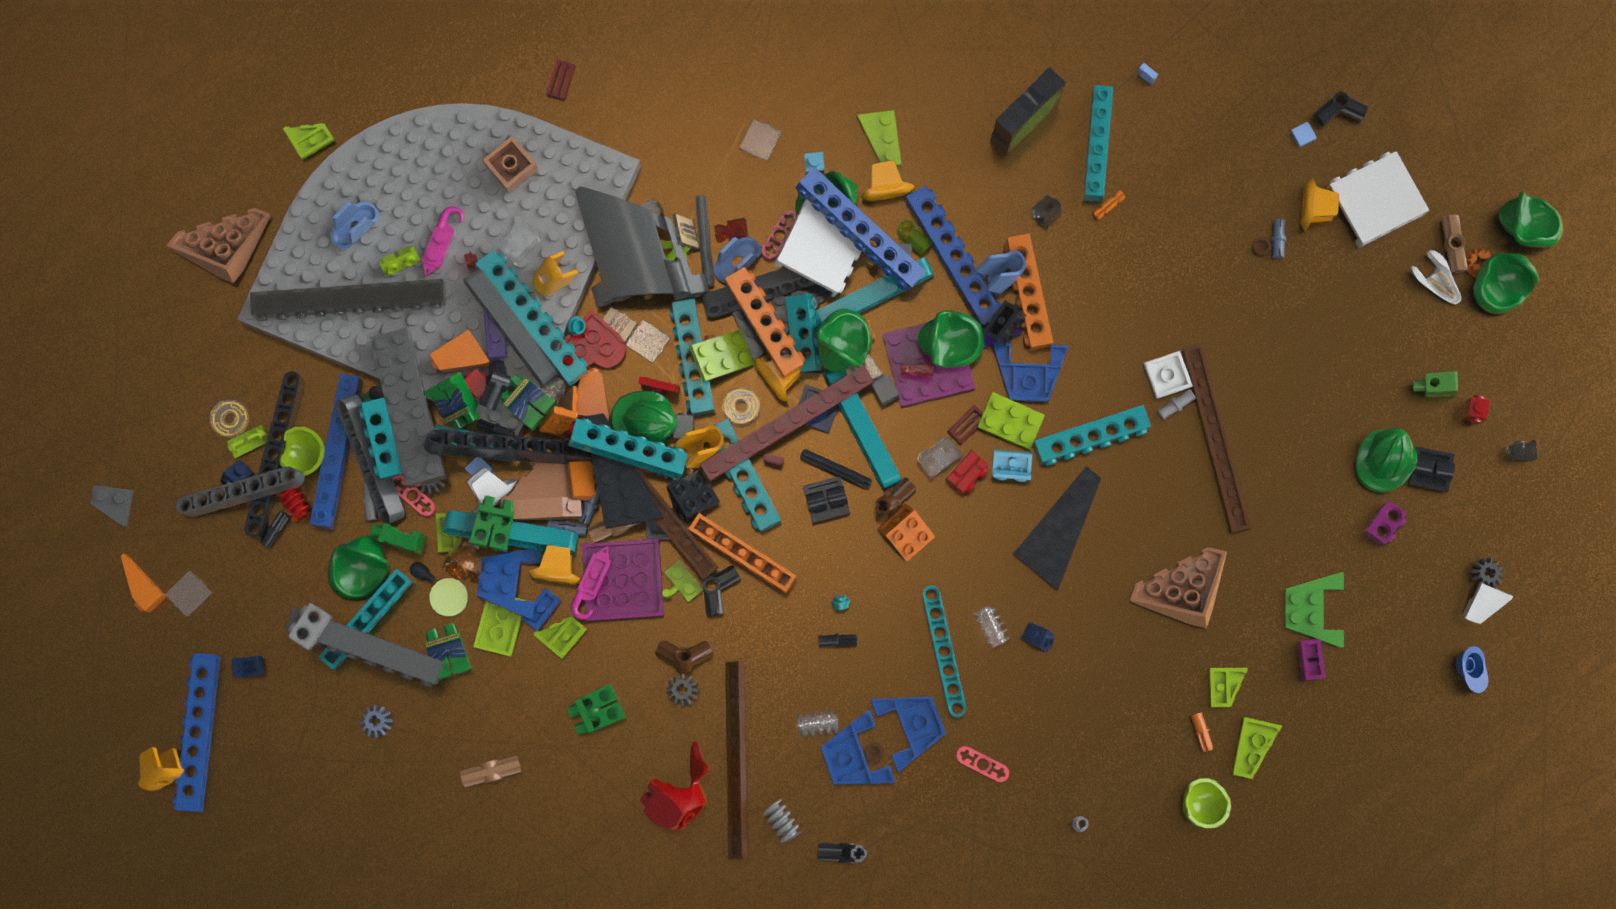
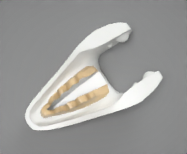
M1429 250L1427 255L1436 265L1435 272L1427 279L1415 266L1410 267V272L1427 289L1452 304H1458L1461 301V294L1453 279L1447 261L1438 252Z

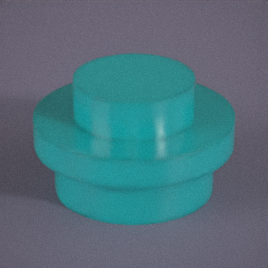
M578 316L571 317L567 323L568 332L572 335L583 333L586 327L584 320Z
M837 595L834 597L835 599L831 600V604L836 610L849 608L850 598H846V595Z

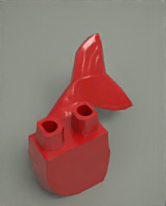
M693 742L690 750L691 785L689 788L675 787L669 782L663 784L656 778L651 780L647 786L653 794L646 792L642 795L640 802L645 806L643 812L655 824L670 830H682L705 807L706 799L699 780L706 775L709 766L702 760L698 742Z

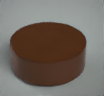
M1258 237L1252 243V251L1259 257L1266 256L1271 251L1272 244L1266 237Z
M873 742L866 746L864 754L870 762H878L884 755V749L879 743Z

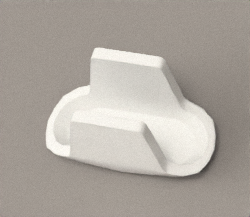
M485 467L480 469L467 480L477 499L473 514L477 515L479 504L482 505L485 495L495 497L494 506L497 505L504 496H507L515 489L514 486L517 484V479L501 481Z

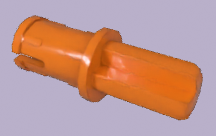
M1202 712L1191 715L1190 718L1196 732L1194 735H1197L1202 752L1212 750L1213 746L1208 734L1210 730L1206 727Z

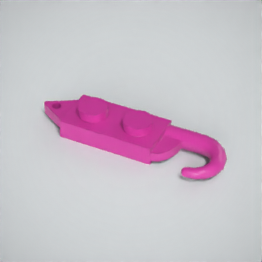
M451 206L444 209L437 226H435L421 260L426 277L441 268L453 239L454 230L446 223L449 215L456 212L460 217L459 221L463 222L464 214L458 207Z
M608 546L596 554L593 553L571 603V612L577 619H587L593 613L590 610L587 614H580L578 607L581 600H593L598 594L612 562L610 561Z

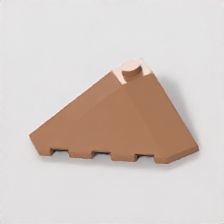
M256 208L249 209V214L241 217L233 214L222 218L223 222L215 225L207 222L196 226L197 230L186 233L185 230L178 231L166 246L217 277L234 283L245 269L271 216L269 213Z
M537 462L527 477L523 476L514 486L515 489L509 496H504L503 498L504 500L513 501V520H573L582 516L581 500L572 497L568 465ZM503 499L500 501V509L502 507Z
M1207 547L1201 550V555L1193 559L1189 556L1178 562V567L1170 571L1166 568L1154 574V579L1146 583L1143 580L1136 583L1130 602L1184 623L1207 628L1227 551Z

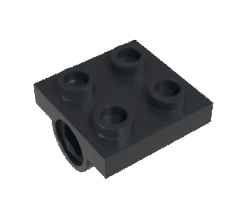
M1415 447L1417 464L1410 476L1409 485L1448 492L1455 471V463H1453L1455 454Z
M700 469L668 485L666 488L671 496V503L678 514L682 513L686 520L720 502Z
M840 476L803 486L813 524L850 514Z

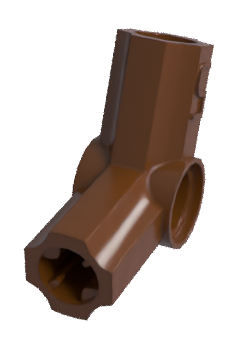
M907 477L903 478L895 487L886 491L875 501V510L879 514L889 513L891 515L917 488Z
M665 640L658 644L655 655L674 665L679 673L686 674L692 670L694 665L712 657L713 651L707 641L687 649L678 648Z

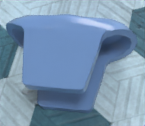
M347 202L332 217L334 226L331 230L330 238L334 245L343 250L350 248L378 220V210L368 202H360L356 205ZM353 222H359L352 230L350 229Z
M749 236L742 237L741 239L734 237L720 250L718 260L714 265L713 271L718 280L725 283V278L743 267L747 269L761 255L762 248L760 244ZM740 256L743 260L735 266L732 260L734 257Z
M1014 250L1006 254L988 256L976 270L978 273L986 275V286L989 291L994 293L993 296L995 297L999 296L1019 278L1026 268V260L1019 251ZM1010 268L1012 272L1005 273V270Z

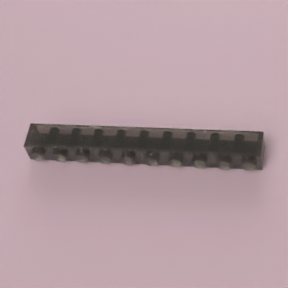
M443 279L250 292L251 316L257 319V321H268V318L275 317L277 320H286L289 316H295V318L299 319L307 318V315L325 317L326 314L332 313L335 316H343L346 312H353V314H364L365 311L383 313L384 310L391 309L393 312L403 311V308H411V310H422V307L440 309L446 305V286Z

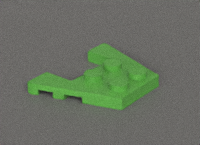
M1344 572L1284 590V628L1305 636L1320 639L1321 642L1329 643L1335 647L1344 648V630L1324 629V590H1344Z

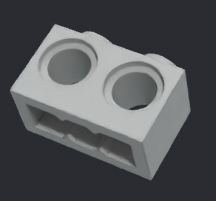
M312 603L302 608L299 613L301 618L298 622L294 621L288 630L290 632L288 637L308 650L312 649L333 617ZM316 611L319 614V620L312 623L309 616L312 612ZM302 628L308 631V636L304 640H301L298 636V632Z

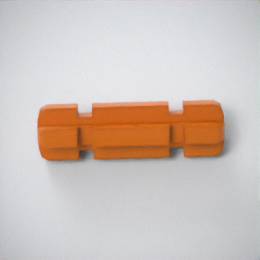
M1118 190L1113 196L1102 203L1100 208L1097 207L1093 211V216L1100 220L1117 206L1118 202L1120 203L1125 199L1124 193Z

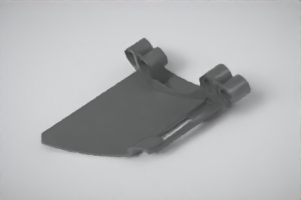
M581 186L577 188L575 194L602 279L601 283L591 288L597 307L608 305L613 301L628 299L632 295L673 294L674 300L677 302L688 300L692 297H701L710 292L704 274L692 275L670 218L651 212L650 209L606 193ZM656 226L669 230L677 261H670L665 258Z

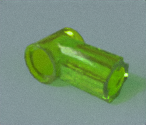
M904 220L900 223L897 229V236L908 244H912V248L920 256L924 254L933 243L915 227L912 221ZM904 226L909 227L911 233L905 234L901 228Z

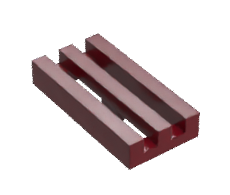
M557 59L546 92L547 96L565 101L575 64H569L566 61L562 62ZM560 66H563L556 85L555 92L552 93ZM566 68H570L562 94L559 95Z
M976 405L972 406L947 432L961 445L978 429L979 422L962 438L959 436L979 416L982 417L983 412ZM973 411H976L977 413L957 433H955L954 430Z

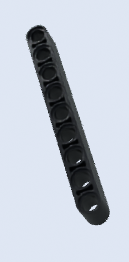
M287 372L283 377L258 475L266 473L270 469L283 468L279 462L285 450L284 435L287 430L294 427L305 385L303 377L297 372ZM297 377V383L295 385H290L291 380ZM293 396L292 402L286 404V398ZM284 414H288V419L285 422H281V417ZM283 432V438L276 441L277 434ZM274 451H278L277 458L271 459V454ZM276 494L251 500L244 525V531L248 536L254 539L263 538L267 531ZM263 506V513L261 515H257V509ZM258 525V532L252 534L253 526Z
M432 430L428 433L424 442V449L428 453L438 455L568 465V462H592L590 452L568 446L569 440Z

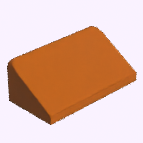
M568 462L572 497L584 501L590 500L596 495L592 462Z

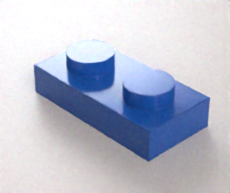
M546 588L534 601L533 621H529L523 616L521 618L536 631L539 630L561 602L557 596Z

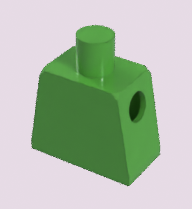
M1458 372L1426 373L1424 380H1413V391H1424L1425 397H1456L1458 392ZM1430 383H1435L1437 387H1432Z

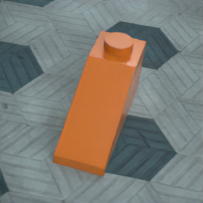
M123 553L121 559L131 596L136 601L134 605L141 612L146 611L150 613L167 596L128 555Z

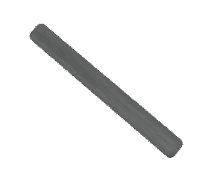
M699 195L695 198L701 267L702 274L705 275L708 288L714 286L707 198L704 195Z

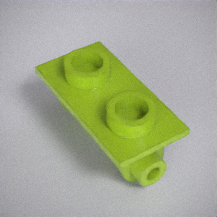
M409 245L399 250L398 257L394 253L382 257L379 263L386 277L421 261L414 246L410 247Z
M260 425L228 440L227 446L230 452L233 453L234 458H237L266 444L268 436L263 426Z

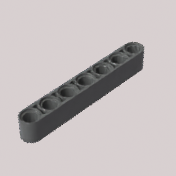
M786 267L757 276L754 281L757 287L761 286L766 295L763 297L765 301L816 284ZM728 286L708 292L702 297L706 314L709 317H717L741 309ZM743 286L741 288V291L745 294L750 293L752 290L750 286Z
M479 268L464 278L463 281L469 291L538 383L543 386L557 376L558 372L485 273Z
M354 394L338 400L336 408L382 523L390 524L404 518L405 511L392 477L381 480L380 476L375 475L373 465L376 464L375 457L371 458L368 447L372 446L370 438L366 439L364 427H367L366 421L361 419L359 409L362 408V401L358 395ZM382 454L380 460L382 463H386Z
M283 467L181 497L176 502V510L189 517L200 516L299 487L303 484L305 476L301 471L293 467Z

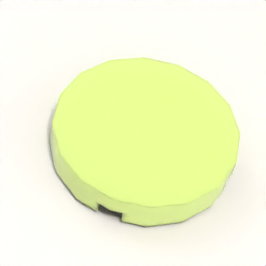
M445 578L438 581L432 587L430 603L438 614L445 617H454L460 614L467 606L468 591L460 581L453 578Z

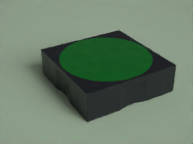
M1048 67L996 119L990 141L1007 156L1059 104L1066 82Z

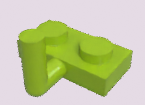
M680 560L664 572L674 584L669 589L663 590L662 594L665 598L668 599L679 591L689 603L703 592V589Z

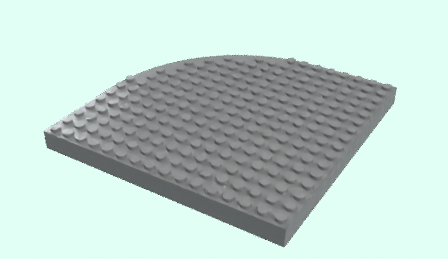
M465 103L435 105L392 116L368 127L346 141L330 154L310 175L288 209L237 320L243 325L378 381L380 379L369 337L407 327L411 333L426 391L458 372L464 377L469 371L475 370L470 369L442 374L439 369L435 371L430 363L432 358L429 354L468 329L488 358L483 308L469 291L463 279L478 269L475 263L494 250L497 254L501 253L507 261L505 263L507 268L510 269L512 267L519 276L516 278L520 284L522 282L525 283L530 290L528 292L529 296L532 299L535 297L542 305L540 310L543 314L547 312L553 319L551 324L554 328L559 327L565 335L563 339H565L568 333L567 323L571 317L576 315L597 267L575 191L581 186L626 200L640 170V160L538 118L511 109L490 105ZM513 136L537 164L538 171L509 194L487 169L483 159ZM347 202L355 205L360 202L371 203L379 212L378 220L350 248L343 250L335 246L330 238L331 230L334 226L332 217ZM455 206L462 210L464 214L463 222L459 221L460 217L456 212L451 213L446 223L453 228L454 236L440 269L435 270L426 277L424 265L420 261L395 274L385 276L379 263L382 257L392 253L398 257V251L410 245V247H415L420 260H422L435 226H437L444 209ZM353 222L350 229L352 230L359 222ZM563 251L565 255L558 264L562 275L575 269L579 273L570 284L554 292L549 297H543L533 287V275L547 256ZM496 269L494 271V276H501L503 274V269ZM541 274V280L546 284V278ZM510 283L505 287V290L512 291L515 285ZM521 298L517 301V305L523 306L527 300ZM532 313L528 319L535 321L538 318V314ZM543 328L540 331V335H548L550 329ZM506 340L508 358H501L500 360L504 361V365L507 367V375L511 376V378L515 374L523 379L526 377L542 390L544 385L542 386L538 383ZM554 343L551 349L558 351L561 349V344ZM489 367L477 368L479 372L484 371L489 375ZM509 384L507 391L512 393L516 388ZM473 395L474 401L477 400V402H478V404H479L478 399ZM431 397L427 398L428 402L435 404ZM501 400L495 411L480 404L475 408L479 415V418L475 421L478 422L479 419H483L494 424L500 423V426L515 430L513 435L522 437L526 425L506 409Z

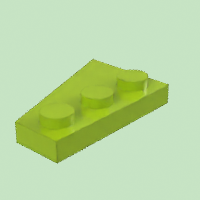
M894 110L858 114L857 118L879 162L893 160L896 167H900L902 164Z
M1243 717L1232 775L1252 779L1282 725Z

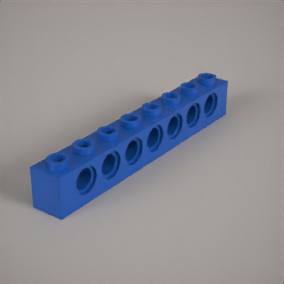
M815 167L797 184L795 189H797L798 194L802 198H806L816 211L821 212L830 224L835 225L844 237L849 238L858 250L863 251L872 263L877 264L886 276L891 277L901 290L909 291L925 274L926 271ZM813 189H818L821 195H817ZM828 201L832 202L835 208L829 207ZM842 214L846 215L849 221L843 220ZM856 228H860L863 234L857 233ZM870 241H874L877 247L871 246ZM884 254H888L891 261L886 260ZM898 267H902L905 274L900 273Z
M925 185L907 195L906 203L975 319L983 328L988 325L1001 304L993 299L992 295L994 293L988 290L983 282V274L978 273L974 267L973 257L970 253L967 254L963 248L965 247L964 242L955 235L954 225L951 221L946 220L944 216L946 213L941 205H937L933 190H928ZM930 205L932 210L926 212L922 209V206ZM937 220L941 223V226L935 228L931 222ZM947 236L951 242L944 244L941 238ZM956 252L961 258L954 260L950 254ZM966 268L970 271V274L963 276L960 270ZM975 284L980 290L972 292L969 287ZM983 300L987 301L989 303V307L982 308L980 307L979 302Z
M340 374L325 445V455L321 465L310 524L314 527L333 530L350 447V441L337 411L336 403L338 400L354 394L360 397L363 381L358 376Z
M193 653V657L189 660L191 676L187 679L189 693L185 697L184 702L187 710L186 716H183L182 727L185 728L184 735H181L180 738L182 753L178 756L181 768L185 770L175 780V785L178 786L177 794H174L173 797L175 810L203 812L221 659L219 655ZM202 669L207 671L204 679L199 677V672ZM200 688H203L205 694L202 698L199 699L197 697V691ZM200 707L202 709V715L201 717L196 718L194 712L197 708ZM195 727H198L200 734L194 738L192 731ZM195 746L198 749V753L195 757H191L190 750ZM191 766L196 770L192 777L188 775V769ZM188 786H191L193 794L188 797L185 790Z

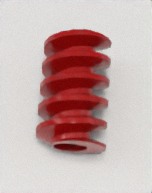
M299 487L276 493V496H280L279 501L284 503L283 508L288 509L287 514L291 516L292 522L302 521L312 515V511H307L311 505H304L307 498L300 499L303 491L296 492Z

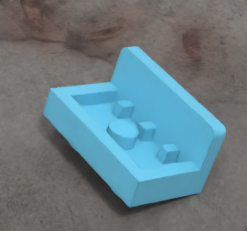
M994 450L992 477H996L997 480L1011 478L1018 482L1031 480L1032 452Z

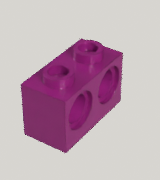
M1387 500L1365 528L1363 534L1380 546L1386 543L1389 545L1396 536L1393 534L1397 528L1401 529L1405 524L1406 519L1404 518L1407 513L1390 500ZM1389 512H1392V513L1395 514V516H1396V520H1395V521H1391V520L1388 518V513H1389ZM1378 527H1381V528L1384 529V531H1385L1384 537H1381V536L1378 535V533H1377V528H1378Z
M1320 639L1296 643L1302 682L1326 678Z

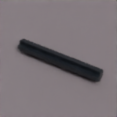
M804 449L800 455V459L865 489H868L871 485V478L812 451Z

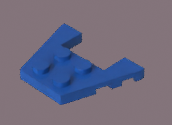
M994 343L993 348L1009 399L1012 401L1048 402L1067 353L1068 345L1050 346V364L1011 363V343H1007L1005 346L1000 343Z
M526 549L482 558L477 597L498 607L501 606L510 610V612L516 615H521L529 621H533L535 602L515 600L520 564L540 566L543 551Z
M932 697L871 700L876 716L893 710L897 711L910 745L909 749L892 755L897 771H901L946 734Z
M870 710L866 711L821 747L833 784L895 783L890 766L873 772L869 771L859 743L857 733L876 727Z

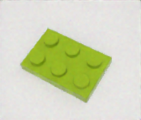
M741 329L693 344L689 347L702 382L751 367L755 364Z
M992 392L977 428L1022 448L1031 450L1045 415Z
M515 598V600L526 601L523 599ZM486 601L473 647L512 657L522 616Z

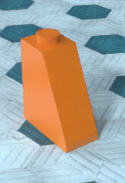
M469 329L429 354L432 358L430 361L435 371L439 369L442 374L489 367L490 361Z
M589 367L588 373L580 379L577 390V417L584 418L585 416L604 413L610 424L603 375L599 373L600 370Z

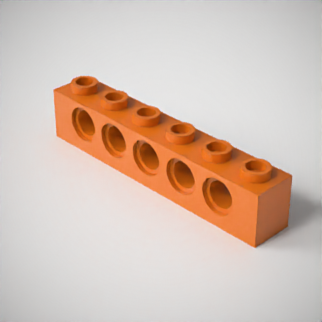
M1030 233L1008 237L1006 244H1004L1005 254L1014 250L1023 253L1026 260L1024 271L1029 275L1027 278L1019 276L1012 284L1013 291H1017L1018 296L1015 299L1016 307L1027 315L1021 328H1025L1026 335H1023L1024 344L1029 347V351L1050 347L1053 345V338ZM1030 289L1033 295L1025 296L1023 290ZM1034 307L1037 313L1031 315L1027 312V308ZM1037 325L1041 331L1034 333L1031 330V326Z
M743 267L726 277L725 283L785 379L804 368L803 362L805 359L800 351L796 352L794 349L795 342L790 334L788 336L783 330L785 326L781 319L777 320L774 316L775 309L770 302L766 303L763 298L766 295L761 286L757 287L754 283L756 278L752 271H747ZM743 286H750L752 290L750 293L745 294L741 291V288ZM759 302L762 306L760 309L754 310L751 308V304ZM763 318H769L771 320V324L768 326H763L761 324V320ZM778 334L781 336V340L773 342L770 339L771 336ZM784 350H788L791 353V356L787 359L782 358L780 355Z
M698 513L688 528L690 533L785 594H787L796 580L795 574L700 513Z

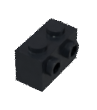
M1005 300L983 332L1005 346L1011 342L1015 331L1023 325L1027 315Z

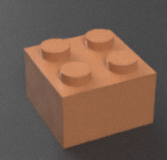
M513 136L483 159L487 169L509 194L538 171L537 164Z

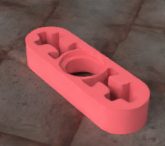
M787 210L779 218L762 246V256L766 260L771 261L777 258L789 234L787 229H791L794 223L789 222L786 229L783 227L786 224L785 217H790L791 215L793 216V221H795L797 217L796 212ZM783 231L785 238L777 240L774 236L775 232ZM773 242L780 245L779 247L775 245L773 249L774 254L767 255V250L765 249H770Z
M404 476L392 477L393 482L395 479L398 481L402 479L401 484L407 487ZM396 486L398 495L422 516L430 517L435 513L436 505L418 488L409 489L407 487L403 494H401L403 490ZM411 490H415L418 494L414 501H410L407 498V494ZM420 500L426 505L431 504L430 512H422L424 508L419 504Z
M964 746L958 749L956 758L959 763L996 782H1003L1009 777V770L1005 765L970 747ZM967 750L969 751L968 755L974 757V754L978 755L974 760L973 766L970 765L971 760H961L960 752ZM979 759L987 760V769L980 770L977 767ZM992 763L995 764L994 769H1004L1005 777L1001 776L998 779L995 772L991 771V775L987 773L991 769Z

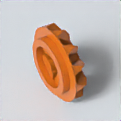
M1481 247L1473 248L1467 252V272L1471 276L1476 277L1481 269L1479 264H1474L1477 261V257L1480 260H1487L1492 256L1489 250Z

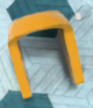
M893 160L875 163L872 165L871 188L863 193L861 198L872 202L905 196L912 192L915 186L902 181Z
M1312 177L1307 180L1303 189L1301 226L1304 231L1307 230L1310 223L1331 222L1333 216L1338 214L1339 193L1317 187Z
M563 251L547 256L533 275V287L543 297H549L554 292L567 286L579 273L575 269L562 275L558 264L565 255ZM541 274L545 276L546 284L541 280Z
M786 353L781 357L787 359L790 357L789 353ZM756 358L755 367L765 382H767L779 400L788 403L786 390L801 376V370L784 379L773 360L764 362Z
M709 425L703 429L685 433L674 444V447L685 449V453H688L685 466L698 470L701 467V463L710 459L719 451L724 443V438L718 427ZM705 442L710 444V449L704 450Z
M548 545L540 567L528 571L532 578L550 582L576 585L582 580L573 575L572 555H570V549Z
M151 747L140 754L139 787L148 791L159 790L171 784L183 774L185 769L181 768L176 748H171L161 754L160 760L156 747Z

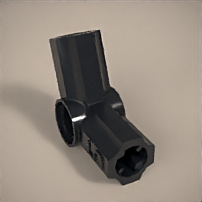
M1337 92L1313 114V117L1323 127L1339 113L1362 122L1368 106L1349 98L1345 92ZM1335 100H1341L1343 102V105H1337Z
M500 359L491 361L489 375L486 380L487 386L479 402L481 406L494 411L503 392L507 390L511 381V376L507 375V367L504 365V361Z
M733 564L715 575L707 577L703 581L706 616L723 614L721 590L741 580ZM710 581H714L717 584L716 589L713 591L706 589V585Z
M818 843V860L856 864L867 858V850L863 848V845L854 843Z

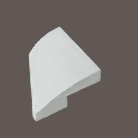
M1480 582L1462 616L1470 621L1481 624L1512 600L1513 596Z

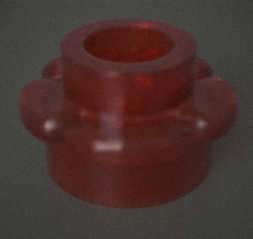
M469 251V253L464 254L467 269L473 268L474 270L475 263L478 262L477 256Z

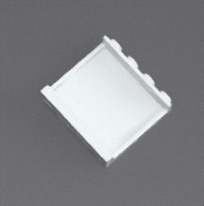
M1397 151L1392 154L1387 152L1379 157L1380 160L1376 162L1373 160L1368 161L1363 165L1364 168L1357 170V168L1352 169L1342 179L1340 176L1330 181V185L1327 188L1329 191L1339 193V205L1358 238L1355 242L1359 248L1424 216L1429 211Z
M806 199L773 265L778 268L784 266L830 290L833 292L831 296L834 297L838 292L842 293L846 285L844 283L845 277H849L854 267L851 265L854 260L857 261L861 251L854 246L849 238L844 237L835 225L830 224L821 212L816 211ZM842 214L843 220L849 221V218ZM856 228L857 233L863 234L860 228Z

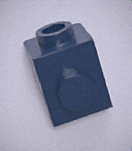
M239 460L223 472L220 482L222 485L246 479L252 477L254 472Z
M1029 622L1021 640L1048 652L1054 643L1055 635L1048 629Z
M263 656L232 658L231 668L233 677L247 678L264 675Z

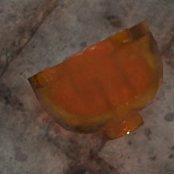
M458 547L449 552L443 563V568L447 567L446 572L458 579L465 580L468 577L471 578L470 581L474 582L478 581L481 575L483 562L473 547Z

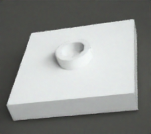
M1180 351L1143 364L1156 399L1193 387Z

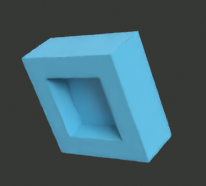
M823 152L804 154L806 174L813 167L819 172L825 171Z

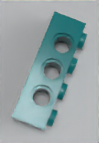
M813 294L785 297L789 332L795 342L793 347L796 352L800 351L805 359L803 362L804 368L801 369L800 373L822 370L823 364L819 357L820 344L816 341L819 321L817 316H815L816 300ZM803 309L806 312V317L804 319H802L800 316V313ZM805 328L808 330L807 338H804L803 336V330ZM807 347L811 350V355L809 357L805 355V350Z
M380 398L361 403L362 408L359 409L362 420L365 419L367 427H364L366 439L370 438L372 445L368 446L371 458L375 457L376 464L373 465L375 475L380 476L381 480L402 475L403 471L385 399ZM375 415L381 417V423L377 426L371 424V418ZM384 434L386 436L385 443L377 444V435ZM383 453L391 455V460L388 463L381 462L380 457Z

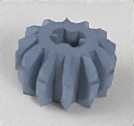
M373 705V711L367 707L366 711L368 714L361 713V716L365 718V720L359 721V724H365L361 731L365 732L368 730V737H371L374 733V737L379 738V732L385 736L386 732L384 729H392V727L387 725V723L393 722V719H387L391 712L387 711L384 713V706H381L378 711V706ZM374 717L380 719V724L377 723L378 726L372 724V720H375Z

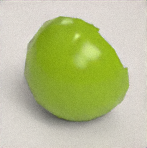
M294 427L285 432V450L280 457V465L282 467H293L301 471L304 476L315 472L322 464L325 455V446L322 438L315 431L306 427Z
M1201 778L1188 785L1183 798V811L1185 817L1193 825L1201 828H1216L1229 817L1231 810L1230 797H1228L1225 789L1217 781Z

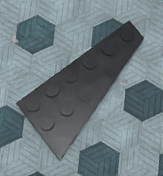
M815 284L766 300V303L770 302L774 307L775 313L773 314L777 320L781 319L785 326L783 330L787 335L789 333L785 297L813 294L817 308L833 292ZM757 303L751 305V308L758 310L762 305ZM742 309L732 311L755 363V359L761 357L767 350ZM804 309L800 313L802 319L806 317ZM763 318L761 324L768 326L771 324V320ZM774 334L770 339L773 342H778L781 336Z
M604 413L584 417V419L590 420L592 424H603L612 429ZM587 433L588 438L596 439L593 433ZM606 439L607 444H615L612 439ZM591 453L605 529L663 519L662 514L634 466Z
M1087 466L1013 553L1014 556L1056 591L1060 587L1101 480Z

